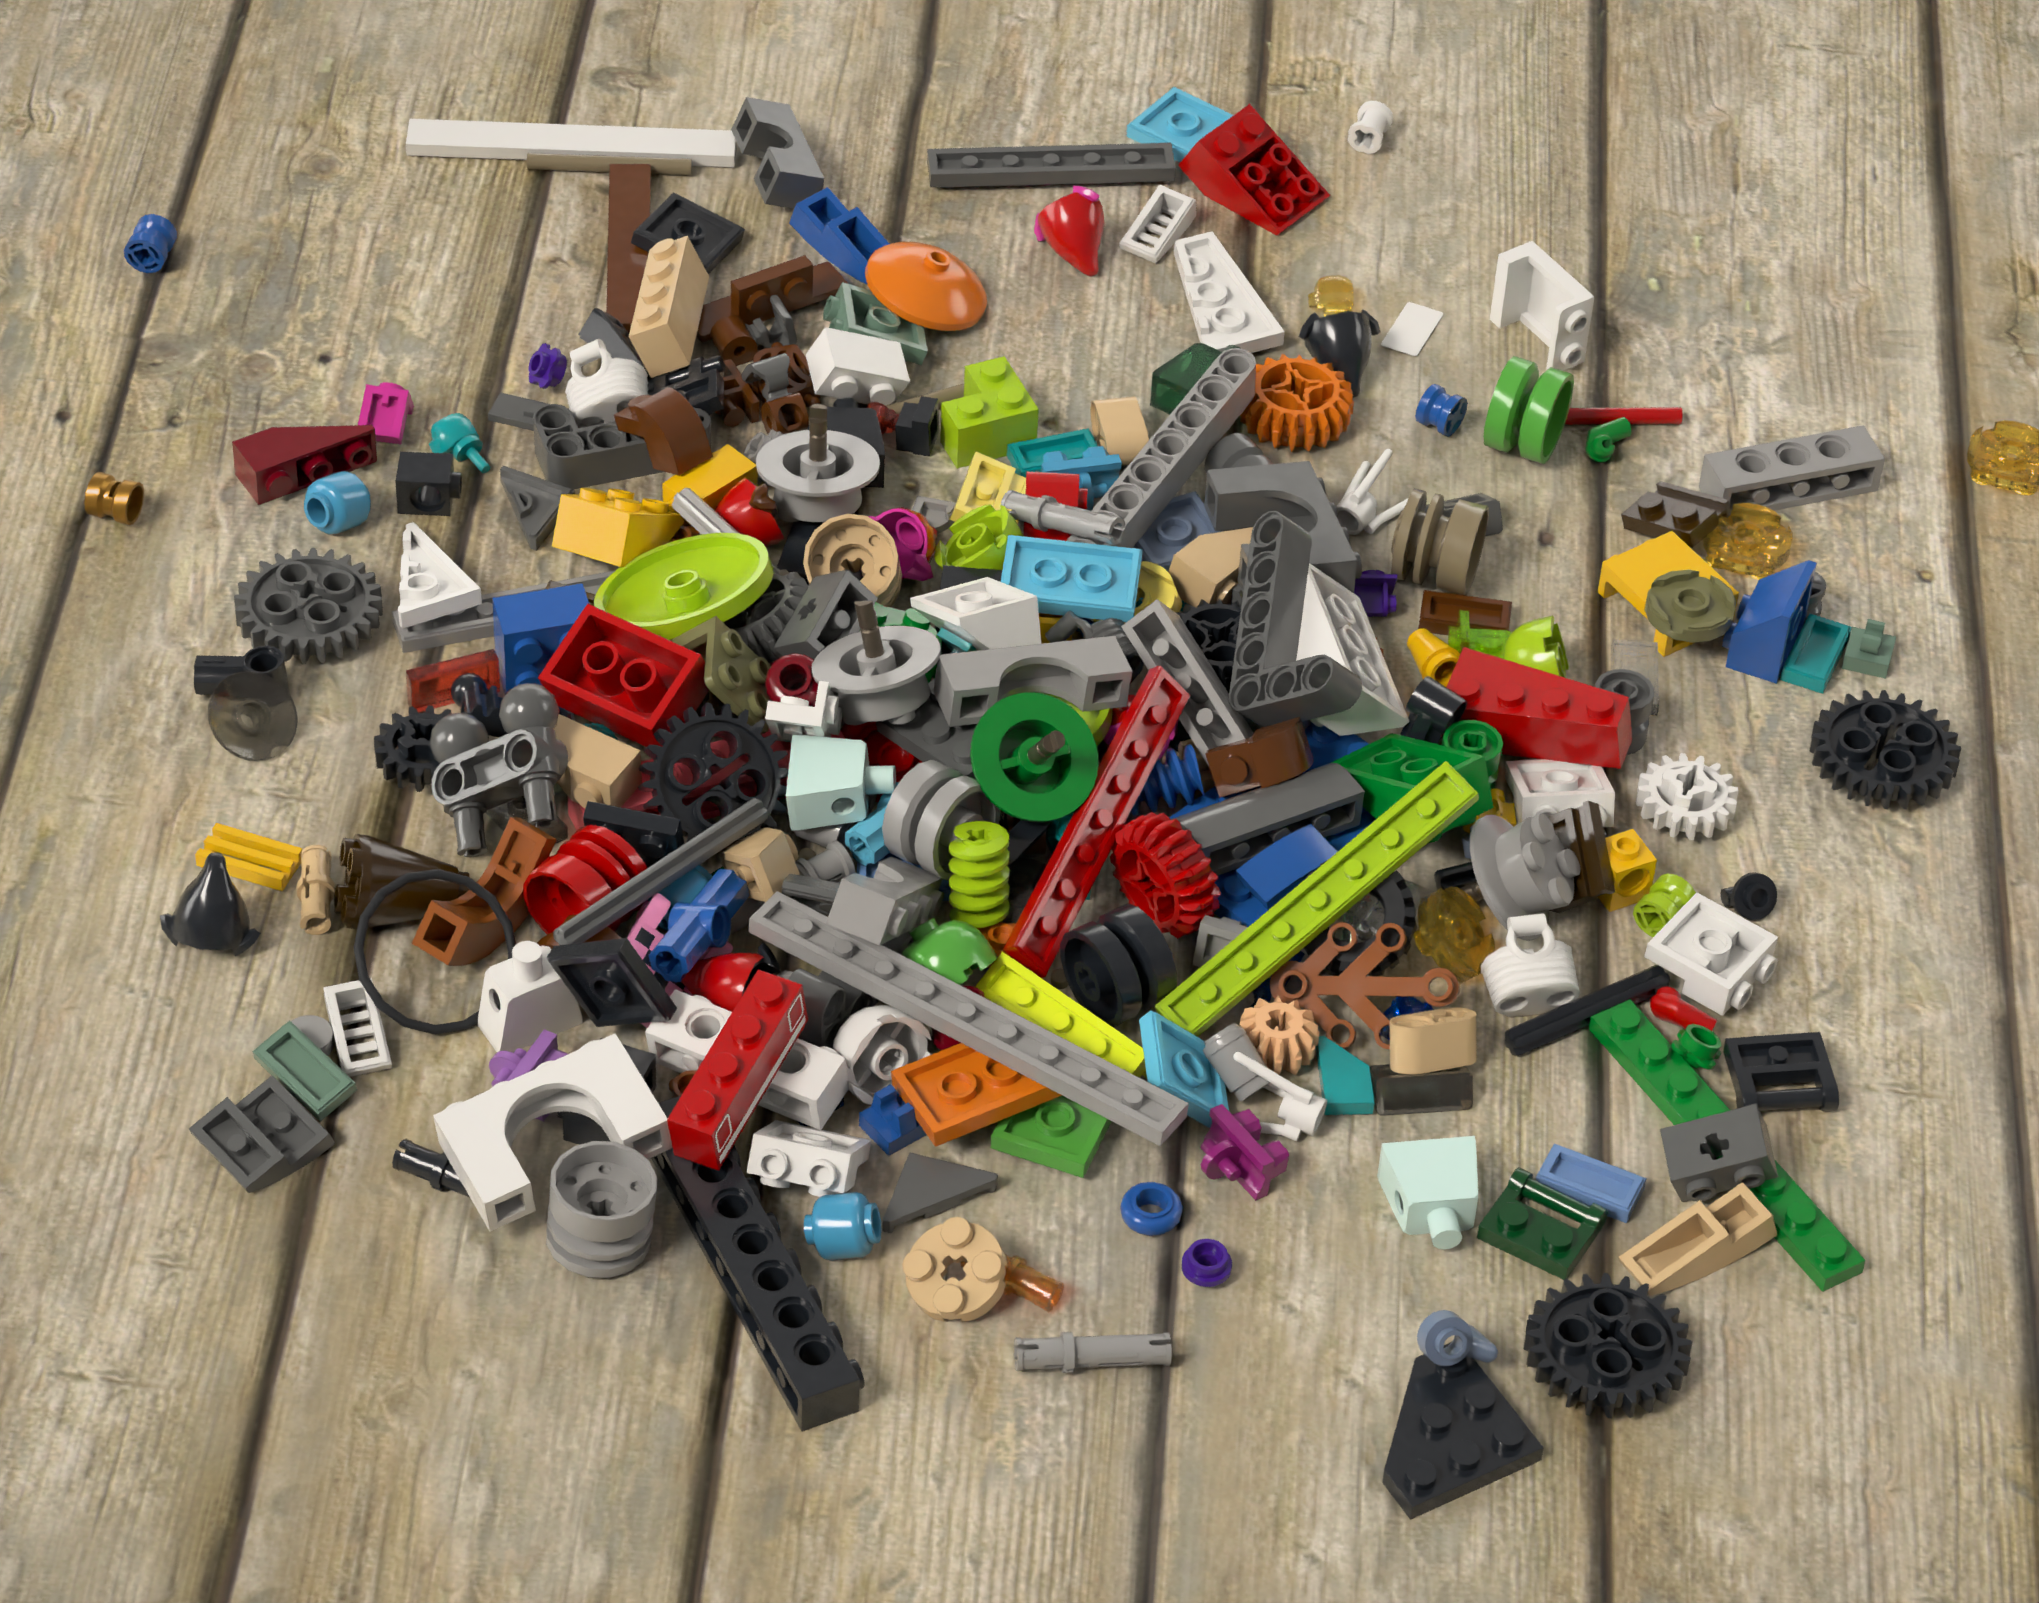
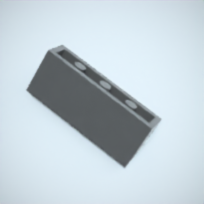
M1329 763L1266 788H1258L1170 820L1177 819L1183 830L1189 829L1192 831V838L1197 844H1202L1201 850L1207 858L1211 859L1209 863L1210 868L1218 876L1238 869L1276 841L1309 824H1312L1324 838L1359 826L1365 791L1344 767L1337 763Z

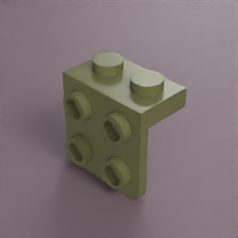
M715 616L672 639V642L701 654L705 661L704 681L706 686L724 704H730L733 713L738 715L747 709L749 710L747 724L752 726L763 719L765 724L760 734L762 735L769 731L765 716L770 699L767 695L765 681L771 666L766 659L758 657L743 642L738 632L729 629Z

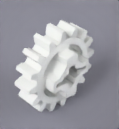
M1680 753L1679 760L1673 762L1671 758L1665 755L1662 756L1660 766L1650 762L1646 773L1640 774L1636 805L1642 807L1641 817L1643 819L1654 818L1653 829L1659 830L1664 826L1670 828V837L1674 838L1681 831L1686 832L1689 840H1694L1696 832L1701 831L1703 835L1710 838L1713 835L1714 827L1724 831L1727 828L1728 819H1734L1739 790L1738 787L1732 786L1733 776L1731 774L1720 775L1721 765L1719 763L1708 767L1704 765V756L1697 757L1695 761H1688L1685 753Z

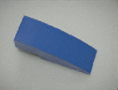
M828 187L798 202L789 222L802 238L825 259L841 271L867 284L865 269L870 256L880 247L889 244L858 207L848 211Z

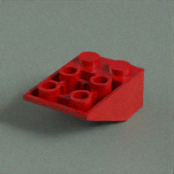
M1248 104L1198 140L1178 165L1204 196L1276 236L1330 196L1251 104Z

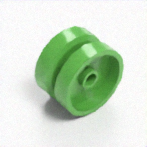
M1516 356L1509 359L1499 377L1489 405L1484 427V445L1508 453L1518 444L1521 457L1545 464L1556 448L1568 416L1574 388V376L1571 373L1550 367L1539 377L1538 366L1535 362Z

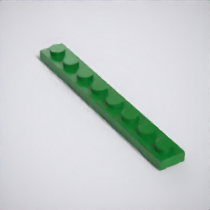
M1631 999L1591 1016L1589 1030L1673 1125L1730 1111L1686 1060L1672 1049L1668 1040ZM1775 1160L1778 1177L1765 1180L1762 1185L1749 1189L1773 1215L1777 1236L1774 1238L1822 1292L1863 1273L1866 1260Z

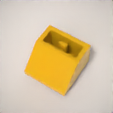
M581 488L580 494H561L552 547L619 567H625L637 556L667 544L683 525L684 518L679 513L669 511V503L665 501L643 498L641 503L634 500V493L630 491L609 488L607 493L597 489Z

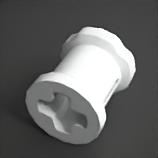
M1368 101L1359 108L1357 113L1358 122H1355L1348 131V142L1356 151L1372 154L1381 148L1383 133L1390 129L1393 122V113L1390 108L1381 102Z

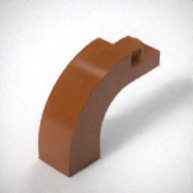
M510 817L489 865L476 882L497 898L512 922L514 932L530 913L524 900L523 884L528 875L549 857L557 840L518 817ZM469 890L461 897L451 901L431 900L412 944L448 966H464L487 957L506 940L503 926L488 902Z

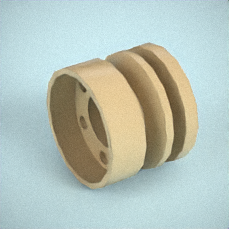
M844 514L828 519L814 530L805 546L803 561L809 585L816 576L842 570H850L853 573H857L861 569L863 579L860 582L878 598L877 603L892 608L900 594L902 572L894 539L885 527L865 515Z

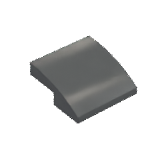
M273 1075L236 1105L226 1097L189 1128L191 1134L248 1193L263 1189L280 1181L309 1164L335 1144L330 1134Z

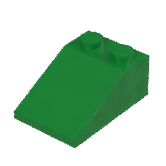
M1391 733L1331 762L1344 767L1365 791L1363 808L1377 819L1441 764L1447 761L1478 792L1479 800L1428 843L1438 841L1442 838L1443 833L1456 826H1465L1475 822L1476 816L1494 808L1485 756Z

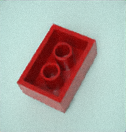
M588 603L538 677L542 686L555 696L559 707L591 722L602 724L611 731L645 747L649 744L661 746L655 739L654 732L661 728L671 733L667 720L674 715L685 724L683 711L691 706L696 711L709 692L704 681L705 661L701 654Z

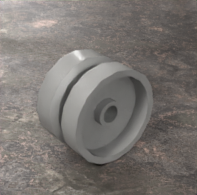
M928 760L917 764L906 773L894 789L884 814L882 826L884 844L891 854L907 862L920 865L923 870L941 879L949 880L950 876L954 874L949 869L950 859L954 857L949 852V844L958 838L953 832L955 826L972 821H988L999 824L1001 810L986 797L976 779L962 775L960 771L941 762Z

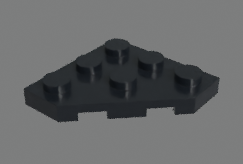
M1423 1354L1416 1357L1385 1464L1382 1483L1411 1520L1541 1461L1544 1447L1475 1359L1466 1356L1454 1365L1441 1366L1435 1364Z

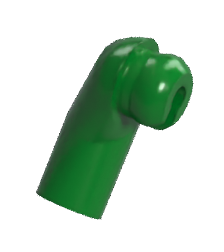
M1621 417L1591 428L1586 439L1585 450L1587 455L1595 462H1606L1615 451L1613 443L1631 436L1632 429L1629 421L1625 417Z

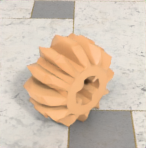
M1278 995L1272 1003L1258 998L1254 1008H1245L1244 1013L1241 1015L1239 1026L1241 1025L1247 1032L1248 1037L1267 1068L1279 1075L1282 1070L1297 1075L1301 1065H1310L1311 1060L1314 1058L1315 1048L1319 1042L1318 1025L1314 1023L1315 1019L1313 1018L1312 1010H1300L1298 999L1287 1004L1283 1003Z

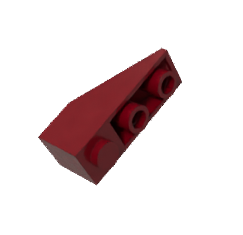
M372 425L271 427L232 441L235 475L258 505L307 488L317 479L333 473L351 472L377 462L375 428Z

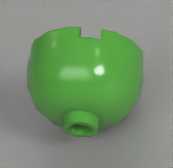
M934 917L909 932L914 941L901 953L902 956L959 985L968 980V977L973 974L974 969L979 967L982 971L998 958L988 940L974 926L958 920L938 925Z

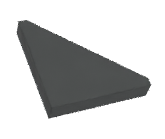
M502 466L500 469V481L530 549L537 551L555 528L561 494H575V490Z
M909 1152L884 1215L882 1231L892 1233L896 1225L921 1215L926 1219L960 1205L961 1199L981 1191L993 1193L997 1188L998 1174Z

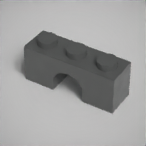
M746 97L731 131L742 154L763 159L754 177V181L764 203L794 209L798 202L823 189V173L789 104Z

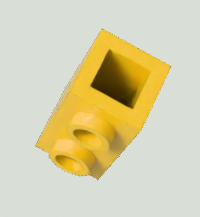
M726 444L713 452V457L680 476L673 475L666 482L662 483L663 501L669 503V511L678 513L672 508L673 498L684 488H690L715 510L723 496L744 477L758 487L756 464L729 444ZM684 519L683 526L691 525Z

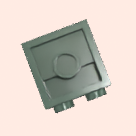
M842 282L836 296L828 298L824 307L823 319L831 322L829 328L900 342L905 362L909 361L922 365L928 352L924 327L894 314L870 290Z

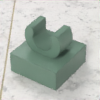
M1868 619L1865 629L1852 626L1842 669L1886 679L1896 636L1883 634L1885 622Z

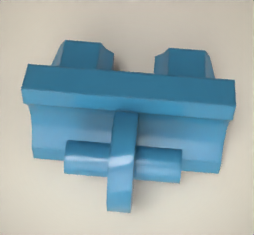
M1104 446L1089 447L1083 452L1082 458L1067 460L1066 454L1061 451L1046 452L1043 455L1041 472L1080 474L1079 488H1088L1087 510L1091 511L1094 505V498L1103 497L1119 478L1122 462L1119 454L1109 455Z

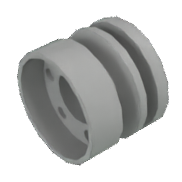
M592 1141L580 1144L559 1156L551 1170L546 1244L553 1258L567 1270L586 1277L610 1278L628 1273L644 1261L651 1248L653 1214L657 1191V1174L647 1158L634 1148L617 1142Z

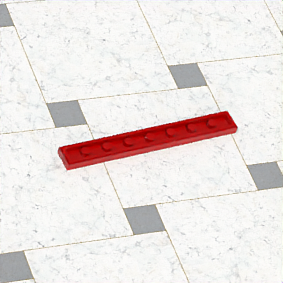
M1161 665L1149 669L1098 766L1097 778L1091 793L1083 804L1075 810L1003 948L1011 958L1040 978L1046 977L1060 950V943L1064 934L1069 932L1116 841L1115 833L1120 831L1125 824L1191 696Z

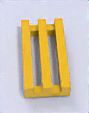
M216 823L212 828L213 836L208 835L204 840V849L199 848L195 854L196 866L202 868L210 853L219 852L232 856L223 855L226 860L229 876L283 892L301 864L302 848Z

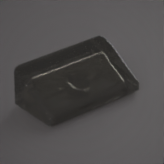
M1390 1064L1370 1065L1374 1107L1378 1115L1469 1110L1473 1106V1075L1467 1066L1423 1074H1401L1392 1071Z

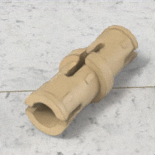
M310 845L302 850V876L297 883V897L301 901L300 927L301 929L305 928V932L311 935H320L330 929V904L335 895V883L330 878L331 852L330 850L327 851V848L322 845Z

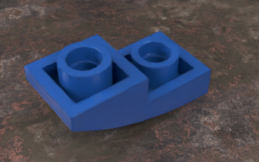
M1309 824L1262 850L1239 867L1236 873L1238 879L1269 910L1304 881L1311 871H1316L1321 863L1330 859L1338 851L1312 824Z

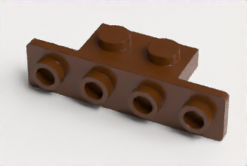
M805 255L732 280L730 296L703 305L696 337L700 342L710 341L712 326L719 319L728 315H737L748 325L753 324V320L760 318L762 322L774 318V311L770 302L772 295H777L787 311L792 312L828 299L830 296H836L841 283L848 284V282L830 262H823L813 266L812 262Z

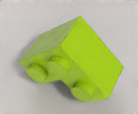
M1005 356L966 365L964 397L942 402L940 442L957 469L969 466L975 452L997 459L1007 456V444L1037 439L1039 409Z

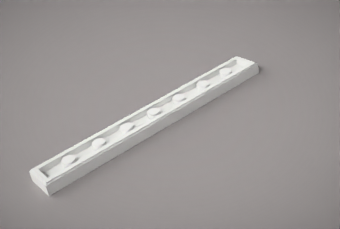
M409 119L406 139V155L428 157L527 160V153L682 158L692 159V166L732 168L735 165L736 139L731 130Z

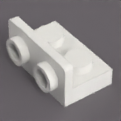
M819 681L815 707L809 706V701L790 696L781 697V702L768 701L765 720L771 734L778 735L777 741L792 742V735L831 737V734L839 735L843 715L842 707H838L839 697L834 696L833 692L830 691L831 686L829 682Z

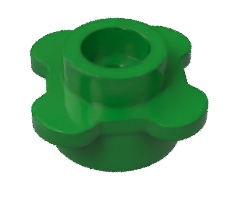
M1690 1024L1685 1030H1679L1677 1034L1679 1040L1672 1042V1049L1681 1055L1692 1067L1708 1070L1714 1069L1716 1065L1714 1059H1719L1722 1054L1720 1051L1722 1043L1719 1037L1711 1030L1697 1024Z

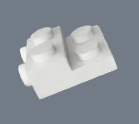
M1546 759L1506 761L1505 779L1514 796L1513 803L1518 824L1528 817H1535L1539 814H1545L1548 817L1568 808H1578L1583 806V802L1591 801L1599 804L1603 827H1614L1615 791L1601 766Z
M1696 892L1649 941L1644 957L1683 978L1685 981L1682 994L1723 1016L1731 1006L1737 1010H1741L1752 994V984L1755 980L1763 984L1769 980L1778 962V959L1773 957L1778 937Z
M775 1120L753 1134L747 1173L761 1176L760 1183L772 1187L789 1188L790 1182L809 1186L808 1193L818 1197L845 1193L855 1185L858 1166L868 1160L872 1140Z

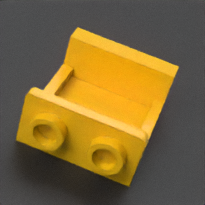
M1673 531L1655 539H1649L1635 548L1613 555L1608 560L1602 562L1598 593L1603 598L1610 597L1619 592L1646 618V598L1653 581L1670 571L1695 570L1699 571V577H1705L1709 580L1712 575L1720 579L1732 590L1736 600V607L1739 592ZM1657 629L1655 630L1653 648L1663 657L1694 644L1675 640L1660 633Z

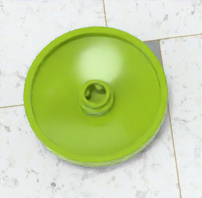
M709 533L691 536L651 549L634 558L625 567L618 568L599 587L594 598V607L667 640H671L715 616L722 622H725L744 611L759 599L769 587L773 578V566L767 548L760 540L739 533Z

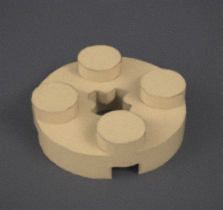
M961 1217L949 1218L944 1223L926 1231L914 1243L902 1263L903 1271L906 1275V1286L913 1300L925 1314L935 1320L944 1322V1319H960L962 1322L981 1317L996 1305L1003 1295L1006 1285L1004 1277L1006 1274L1007 1258L1002 1247L987 1229L978 1224L970 1223ZM954 1262H967L963 1267L966 1276L962 1280L958 1281L955 1277H951L947 1281L944 1280L949 1265Z

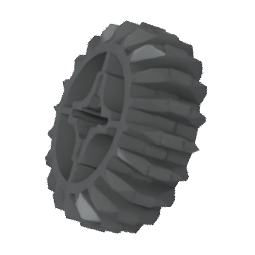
M786 569L779 570L776 573L773 572L772 581L760 598L744 611L723 623L729 629L738 632L743 642L758 657H763L770 664V662L782 657L774 649V646L809 585L797 572H788Z

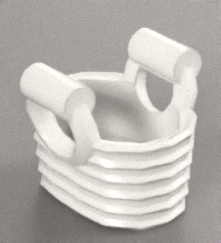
M596 339L570 352L572 378L567 383L565 393L570 407L569 410L578 428L614 422V414L628 407L630 400L638 396L648 395V375L644 367L631 359L612 358L601 339ZM602 358L601 368L597 373L591 376H584L582 374V366Z
M1545 914L1508 917L1506 946L1489 954L1481 964V974H1483L1484 982L1486 983L1495 1011L1507 1017L1543 1014L1576 1000L1580 995L1572 948L1560 940H1555L1553 931L1547 924ZM1542 934L1544 945L1541 950L1534 953L1532 948L1521 949L1516 938Z

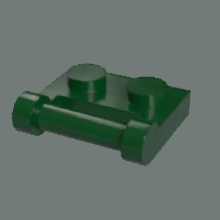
M1518 1167L1513 1172L1505 1190L1479 1224L1477 1239L1564 1280L1570 1276L1600 1233L1607 1219L1608 1209L1596 1203H1593L1591 1206L1584 1204L1534 1180L1531 1172ZM1524 1197L1581 1225L1576 1229L1521 1203V1200Z

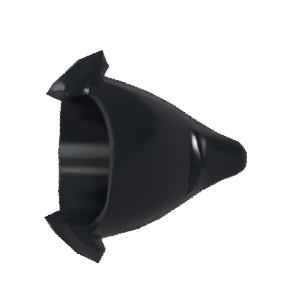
M1363 309L1361 313L1346 311L1319 317L1314 312L1301 327L1299 337L1304 340L1313 358L1317 357L1319 364L1332 363L1333 371L1344 372V380L1351 383L1353 398L1357 397L1360 393L1362 374L1370 357L1371 335L1375 336L1381 333L1378 321Z
M216 852L210 853L207 856L199 875L186 887L181 895L173 915L169 913L160 915L161 928L175 946L180 942L200 950L232 949L234 955L237 956L251 947L261 934L255 928L250 929V919L244 900L230 879L224 856Z

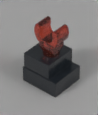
M921 396L918 404L904 402L900 414H897L893 409H889L882 403L870 402L867 408L877 411L881 434L896 432V450L930 456L939 434L938 398Z

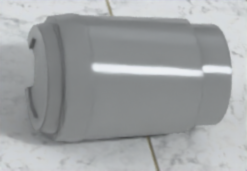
M1233 1023L1205 1041L1203 1049L1205 1057L1210 1061L1230 1092H1234L1240 1102L1270 1083L1234 1060V1053L1241 1052L1267 1067L1241 1025L1238 1026L1236 1023Z

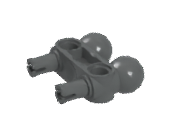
M536 683L518 684L507 692L501 702L499 717L504 730L508 734L489 741L485 725L473 715L465 712L446 715L432 729L429 745L434 759L440 764L434 771L431 789L434 798L443 804L444 812L454 818L458 855L477 857L487 853L488 847L485 840L483 814L489 809L521 796H525L527 822L539 829L554 827L559 823L556 816L554 785L565 773L568 764V752L565 744L561 740L556 739V732L554 730L559 715L555 696L544 686Z

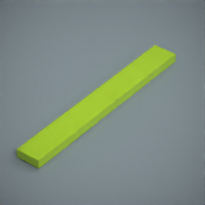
M1445 761L1156 1004V1012L1199 1037L1479 800L1478 792Z

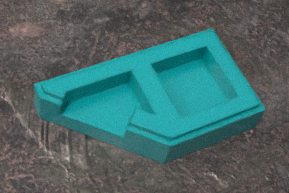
M1319 1036L1316 1055L1322 1098L1327 1099L1324 1115L1373 1114L1375 1102L1369 1065L1327 1037Z

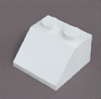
M985 577L910 598L913 609L941 629L942 627L971 643L977 651L1041 644L1037 596L992 578Z

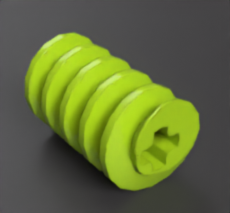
M972 821L957 825L953 832L958 838L949 844V852L954 856L949 862V869L954 873L949 879V886L954 890L950 893L949 903L954 907L950 910L949 919L950 921L967 922L975 928L995 925L1006 918L1010 909V903L1007 899L1010 891V886L1007 883L1010 869L1007 866L1010 857L1007 849L1009 846V834L1001 825L988 821Z

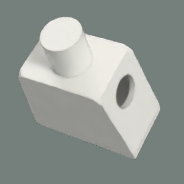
M522 941L513 947L512 958L489 967L485 972L478 1014V1027L496 1052L504 1050L514 1052L517 1048L522 1049L536 1041L544 1029L558 1034L583 1023L578 1001L546 958L551 951L550 947L539 946L533 941Z

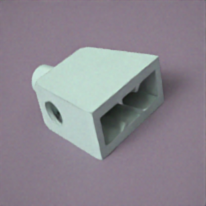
M792 735L786 789L791 831L863 821L867 818L869 795L892 794L896 788L895 766H870L867 744L862 740Z
M1475 1136L1382 1143L1377 1177L1402 1231L1408 1235L1430 1233L1432 1243L1438 1249H1451L1457 1246L1462 1241L1461 1231L1474 1227L1477 1210L1478 1175Z

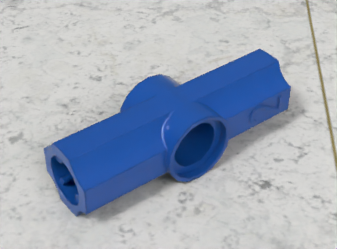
M719 869L691 903L677 902L670 911L668 932L649 954L652 970L661 974L665 981L681 982L708 947H724L729 940L731 932V918L750 896L747 881L738 877L734 870Z

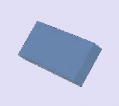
M1555 1143L1536 1176V1181L1584 1204L1591 1206L1593 1203L1607 1208L1608 1217L1624 1223L1628 1222L1645 1189L1647 1179Z

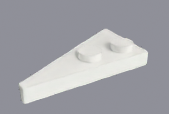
M414 522L406 524L402 540L404 551L401 556V582L399 587L400 606H398L400 627L404 629L445 615H458L468 608L481 605V588Z

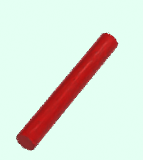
M1682 407L1569 408L1564 425H1602L1621 417H1625L1630 425L1682 424L1683 411Z

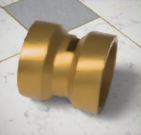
M97 472L92 476L85 493V511L87 514L99 518L107 515L113 516L114 520L118 523L132 525L138 519L143 507V484L129 479L119 482L110 474Z

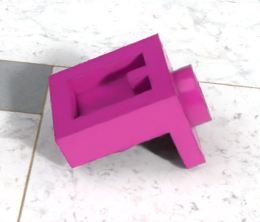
M388 382L381 383L379 386L366 384L358 425H372L375 428L376 441L401 445L407 414L411 415L414 408L409 390H405L398 384Z

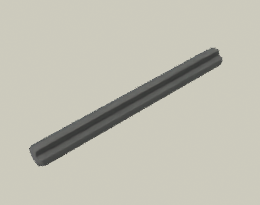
M753 798L555 929L553 933L554 939L559 945L585 942L766 821L769 817V812L763 806V802L758 798Z

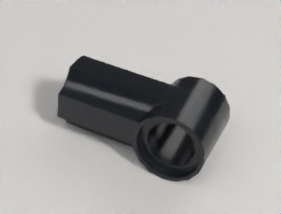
M267 645L255 647L249 650L245 656L197 655L194 664L195 693L199 695L249 696L252 703L261 707H272L281 704L290 694L284 655L280 649Z
M1427 676L1419 683L1408 700L1406 710L1410 712L1408 716L1410 722L1403 727L1400 735L1442 745L1446 729L1460 720L1468 701L1430 676Z

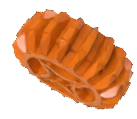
M1282 354L1277 361L1267 357L1264 365L1256 364L1255 395L1241 413V423L1246 424L1249 434L1258 435L1259 442L1272 441L1274 449L1281 445L1289 446L1291 452L1295 447H1303L1308 452L1312 445L1325 448L1328 441H1338L1340 434L1346 432L1350 424L1354 409L1351 383L1344 380V372L1333 371L1332 363L1319 364L1317 357L1306 360L1302 359L1300 354L1297 358H1288L1285 354Z

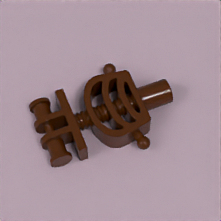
M775 342L771 345V348L762 349L755 354L753 363L783 353L787 354L790 359L787 372L789 385L786 388L788 393L794 394L799 392L806 407L810 408L811 405L821 404V395L814 392L807 359L797 344L783 346L782 343ZM732 359L725 360V371H723L722 377L724 379V409L718 410L715 413L723 415V422L728 427L739 425L744 420L745 414L751 424L759 422L760 401L757 397L763 403H766L767 400L762 394V390L766 385L765 381L761 379L752 383H745Z

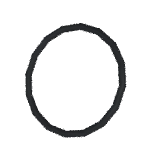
M433 869L406 873L379 889L360 916L353 948L359 980L375 1006L403 1027L437 1035L469 1029L478 1023L479 1011L463 1021L434 1025L409 1019L383 1000L368 976L363 947L369 920L384 898L410 882L440 879L464 885L488 902L502 924L508 959L512 958V950L516 945L512 922L492 893L468 876Z

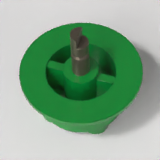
M1035 692L1017 693L1005 697L984 713L977 723L972 736L970 756L976 781L980 784V788L986 797L1001 812H1005L1012 817L1028 822H1049L1063 818L1082 805L1094 787L1098 773V751L1093 734L1084 719L1071 706L1055 697Z

